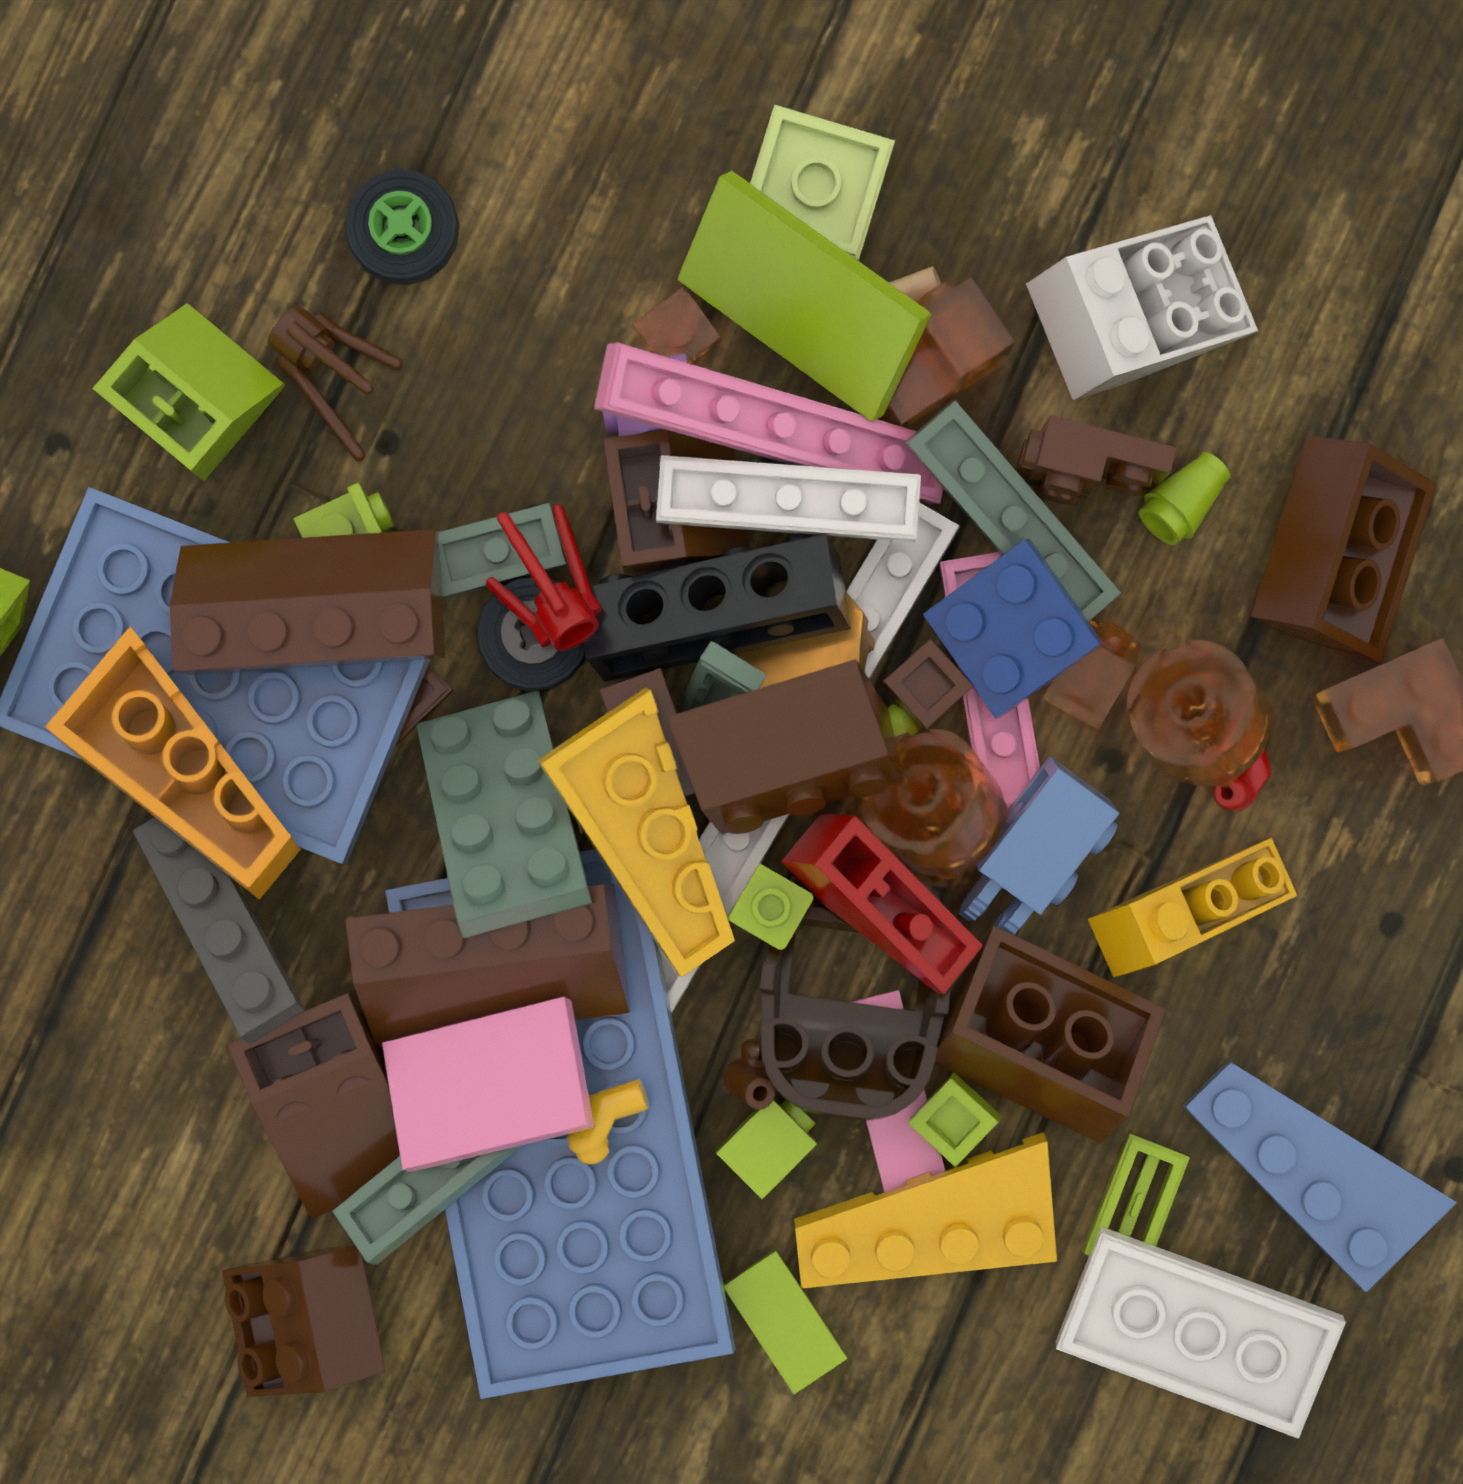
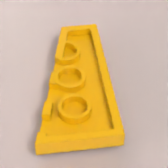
M645 687L537 761L675 972L682 978L730 945L735 939L710 865L706 862L696 833L698 829L690 805L686 803L675 770L677 766L657 716L658 710L652 692Z
M1042 1132L1022 1139L1024 1144L997 1154H993V1151L990 1150L967 1158L968 1164L933 1176L930 1172L907 1179V1185L885 1193L875 1195L873 1192L795 1218L801 1289L1057 1262L1048 1143L1045 1133Z

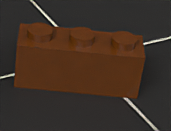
M1307 435L1300 459L1294 467L1293 482L1282 517L1275 528L1273 546L1263 578L1256 589L1255 603L1250 617L1285 635L1381 664L1437 484L1370 443Z
M856 659L668 716L672 734L701 810L721 834L727 832L732 834L752 832L760 828L764 821L787 814L795 816L809 815L821 810L827 802L851 795L854 797L873 796L884 791L888 784L905 780L889 710Z
M993 925L982 943L983 947L976 954L949 1005L948 1014L944 1017L937 1043L938 1052L934 1064L1101 1144L1129 1118L1166 1009Z

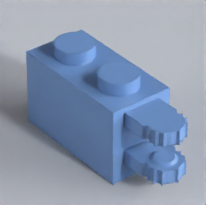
M1049 756L972 855L979 871L983 875L964 899L959 914L968 921H975L977 917L985 912L1001 888H1004L1015 897L996 919L994 925L1015 935L1033 911L1041 915L1050 902L1058 905L1068 896L1077 882L1078 874L1075 873V870L1089 852L1094 855L1101 852L1114 836L1117 829V823L1114 820L1120 814L1109 798L1056 759Z

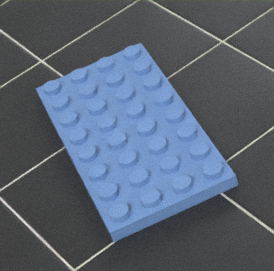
M595 849L582 851L580 856L588 886L615 885L631 1012L575 1020L588 1095L640 1078L647 1094L649 1109L614 1121L607 1137L609 1153L604 1160L597 1164H584L579 1161L576 1154L569 1149L567 1134L525 1144L445 1209L480 1399L733 1354L736 1350L659 947ZM448 878L385 890L389 913L454 904Z

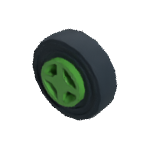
M396 169L375 175L358 189L347 209L345 233L351 253L367 273L385 283L411 285L429 280L446 267L457 248L460 224L453 200L438 182L420 172ZM396 236H408L407 238H397L395 242L393 241Z

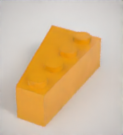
M131 626L45 726L63 745L259 900L301 850Z

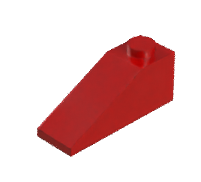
M820 814L781 861L827 908L938 994L945 995L983 947L855 815Z

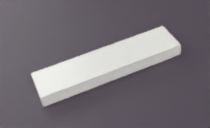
M661 455L656 523L812 535L827 534V536L915 542L917 539L921 475Z

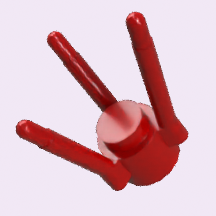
M560 504L553 507V515L575 588H570L566 582L553 584L510 515L506 512H501L497 516L500 526L541 591L534 601L537 611L536 613L531 611L494 577L486 580V587L531 629L541 647H547L552 644L556 650L564 651L580 645L597 630L599 621L596 616L603 609L591 591L565 508Z

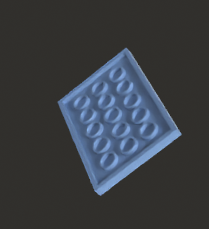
M88 487L0 697V727L80 758L63 745L45 726L131 626L297 845L347 865L431 659L193 675L174 672L170 600L180 547L230 542Z

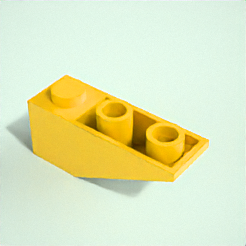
M1269 838L1131 898L1089 918L1088 921L1112 976L1115 978L1156 965L1296 897L1297 893L1273 839Z

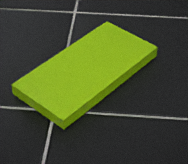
M733 171L719 176L677 278L683 285L871 422L884 415L932 315L928 310Z

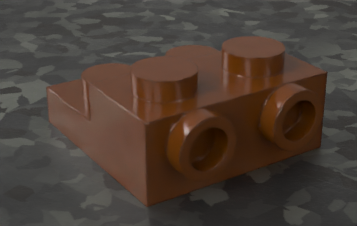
M1050 415L1040 431L1030 430L1028 439H1025L1023 442L1016 471L1022 478L1026 479L1025 482L1028 485L1039 487L1038 497L1056 503L1073 505L1075 497L1086 499L1101 482L1102 478L1106 479L1105 488L1126 495L1141 496L1143 488L1148 490L1154 489L1171 473L1177 447Z

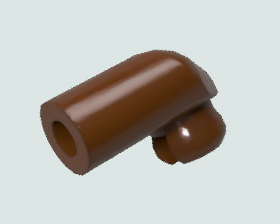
M748 1039L741 1046V1059H735L727 1066L724 1073V1084L728 1092L751 1108L757 1110L765 1109L772 1103L775 1097V1088L769 1080L764 1067L761 1040Z

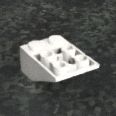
M1211 215L1067 256L1026 284L1073 401L1124 385L1258 331Z

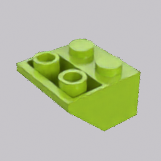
M187 303L135 338L92 389L196 476L205 481L286 385Z

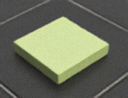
M774 105L750 184L859 261L895 140Z

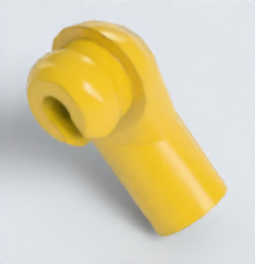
M640 1078L589 1095L594 1128L567 1134L569 1149L576 1154L579 1161L592 1165L604 1160L609 1153L607 1137L614 1121L649 1109L647 1094Z

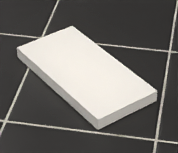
M1100 1226L1092 1251L1087 1259L1055 1343L1056 1349L1299 1439L1346 1322L1344 1316Z

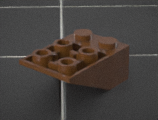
M356 991L346 993L299 1013L251 1044H248L242 1038L227 1044L250 1102L311 1219L336 1209L400 1156L385 1058L380 1045H375Z

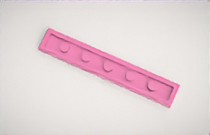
M621 343L607 344L594 406L596 410L790 465L921 475L919 501L927 504H940L943 487L904 444L917 431L880 420L871 422L863 415Z

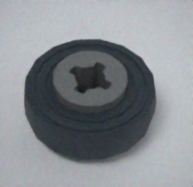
M532 577L516 579L504 586L531 611L536 613L537 608L534 601L541 591ZM494 594L483 606L476 628L478 650L488 669L508 686L528 692L550 690L570 680L585 662L584 642L564 651L556 650L552 644L547 647H541L531 629L524 625Z

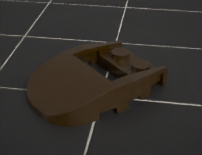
M909 870L941 902V896L947 888L946 875ZM791 872L790 881L813 895V901L799 925L859 933L827 908ZM796 930L784 949L779 950L769 945L766 960L762 966L760 981L762 1008L761 1050L766 1073L777 1092L789 1103L804 1111L823 1116L862 1121L890 1117L912 1104L921 1095L930 1079L938 1052L937 1043L943 1020L949 1010L951 988L948 989L945 995L938 994L918 979L915 1011L788 994Z

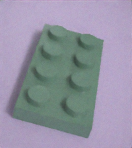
M539 690L417 723L416 726L457 923L463 938L592 903L570 811L537 761L554 749Z

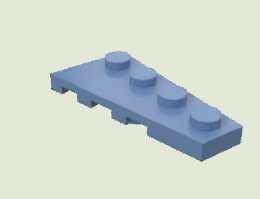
M1226 1061L1182 1105L1364 1292H1367L1457 1203L1231 1062Z

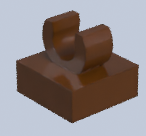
M931 639L880 684L923 732L973 687Z

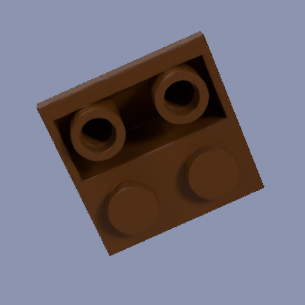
M667 429L603 439L620 557L625 575L659 570L662 565L674 561L696 563L719 558L723 552L729 549L749 547L745 529L656 523L661 455L736 461L733 448Z
M355 1245L317 1249L222 1270L226 1287L225 1304L229 1315L232 1317L239 1352L238 1369L245 1382L247 1397L326 1392L386 1372L363 1258Z

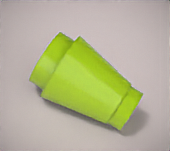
M1203 452L1196 460L1191 461L1144 496L1145 505L1139 510L1142 522L1153 535L1169 545H1177L1183 538L1191 539L1224 488V484L1231 478L1228 468L1216 456Z

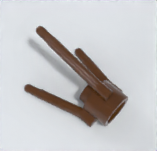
M296 305L278 320L268 336V345L281 355L276 365L295 381L356 461H362L365 458L364 451L303 368L306 367L312 372L325 363L361 392L370 394L374 390L373 384L333 352L335 342L332 339L394 370H399L403 362L400 358L384 351L382 348L336 325L322 312L314 317L302 306Z

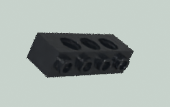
M795 534L784 539L782 544L759 549L736 547L723 552L719 558L696 563L689 561L669 562L662 565L656 572L633 577L625 574L604 577L599 580L597 585L590 586L592 593L603 610L596 616L599 621L597 630L590 638L584 641L586 660L603 681L606 682L648 673L660 668L666 669L699 662L711 641L730 653L736 654L851 629L841 559L827 534L818 536ZM780 581L787 582L784 590L778 595L763 597L765 591L772 584ZM716 595H725L718 607L709 611H702L704 604L710 598ZM657 608H663L660 616L655 621L641 625L642 619L648 612Z

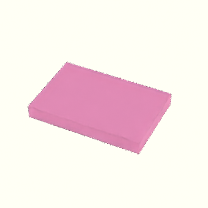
M566 997L382 1043L402 1169L405 1171L414 1172L594 1128L572 1001Z

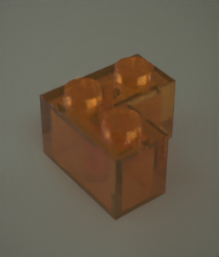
M969 278L957 287H955L951 279L930 290L918 301L932 315L885 411L892 424L904 428L910 427L1003 366L1014 344V340L972 278Z
M1443 638L1418 647L1311 695L1336 753L1353 749L1396 730L1420 785L1439 782L1463 771V681Z

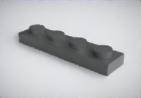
M156 817L134 829L133 833L240 1037L248 1044H251L303 1012L305 1009L237 882Z

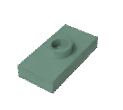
M711 641L694 670L679 703L680 708L688 711L760 689L767 675Z

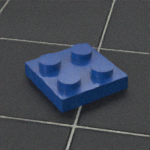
M1031 539L1021 541L923 613L928 623L996 719L1007 714L1104 644Z

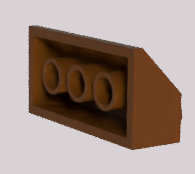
M426 529L181 546L170 600L173 671L193 675L445 658L438 530Z
M615 885L588 886L592 901L590 904L463 938L458 926L454 904L345 919L353 985L375 1045H382L383 1042L561 997H566L572 1001L575 1020L630 1013L631 1008Z

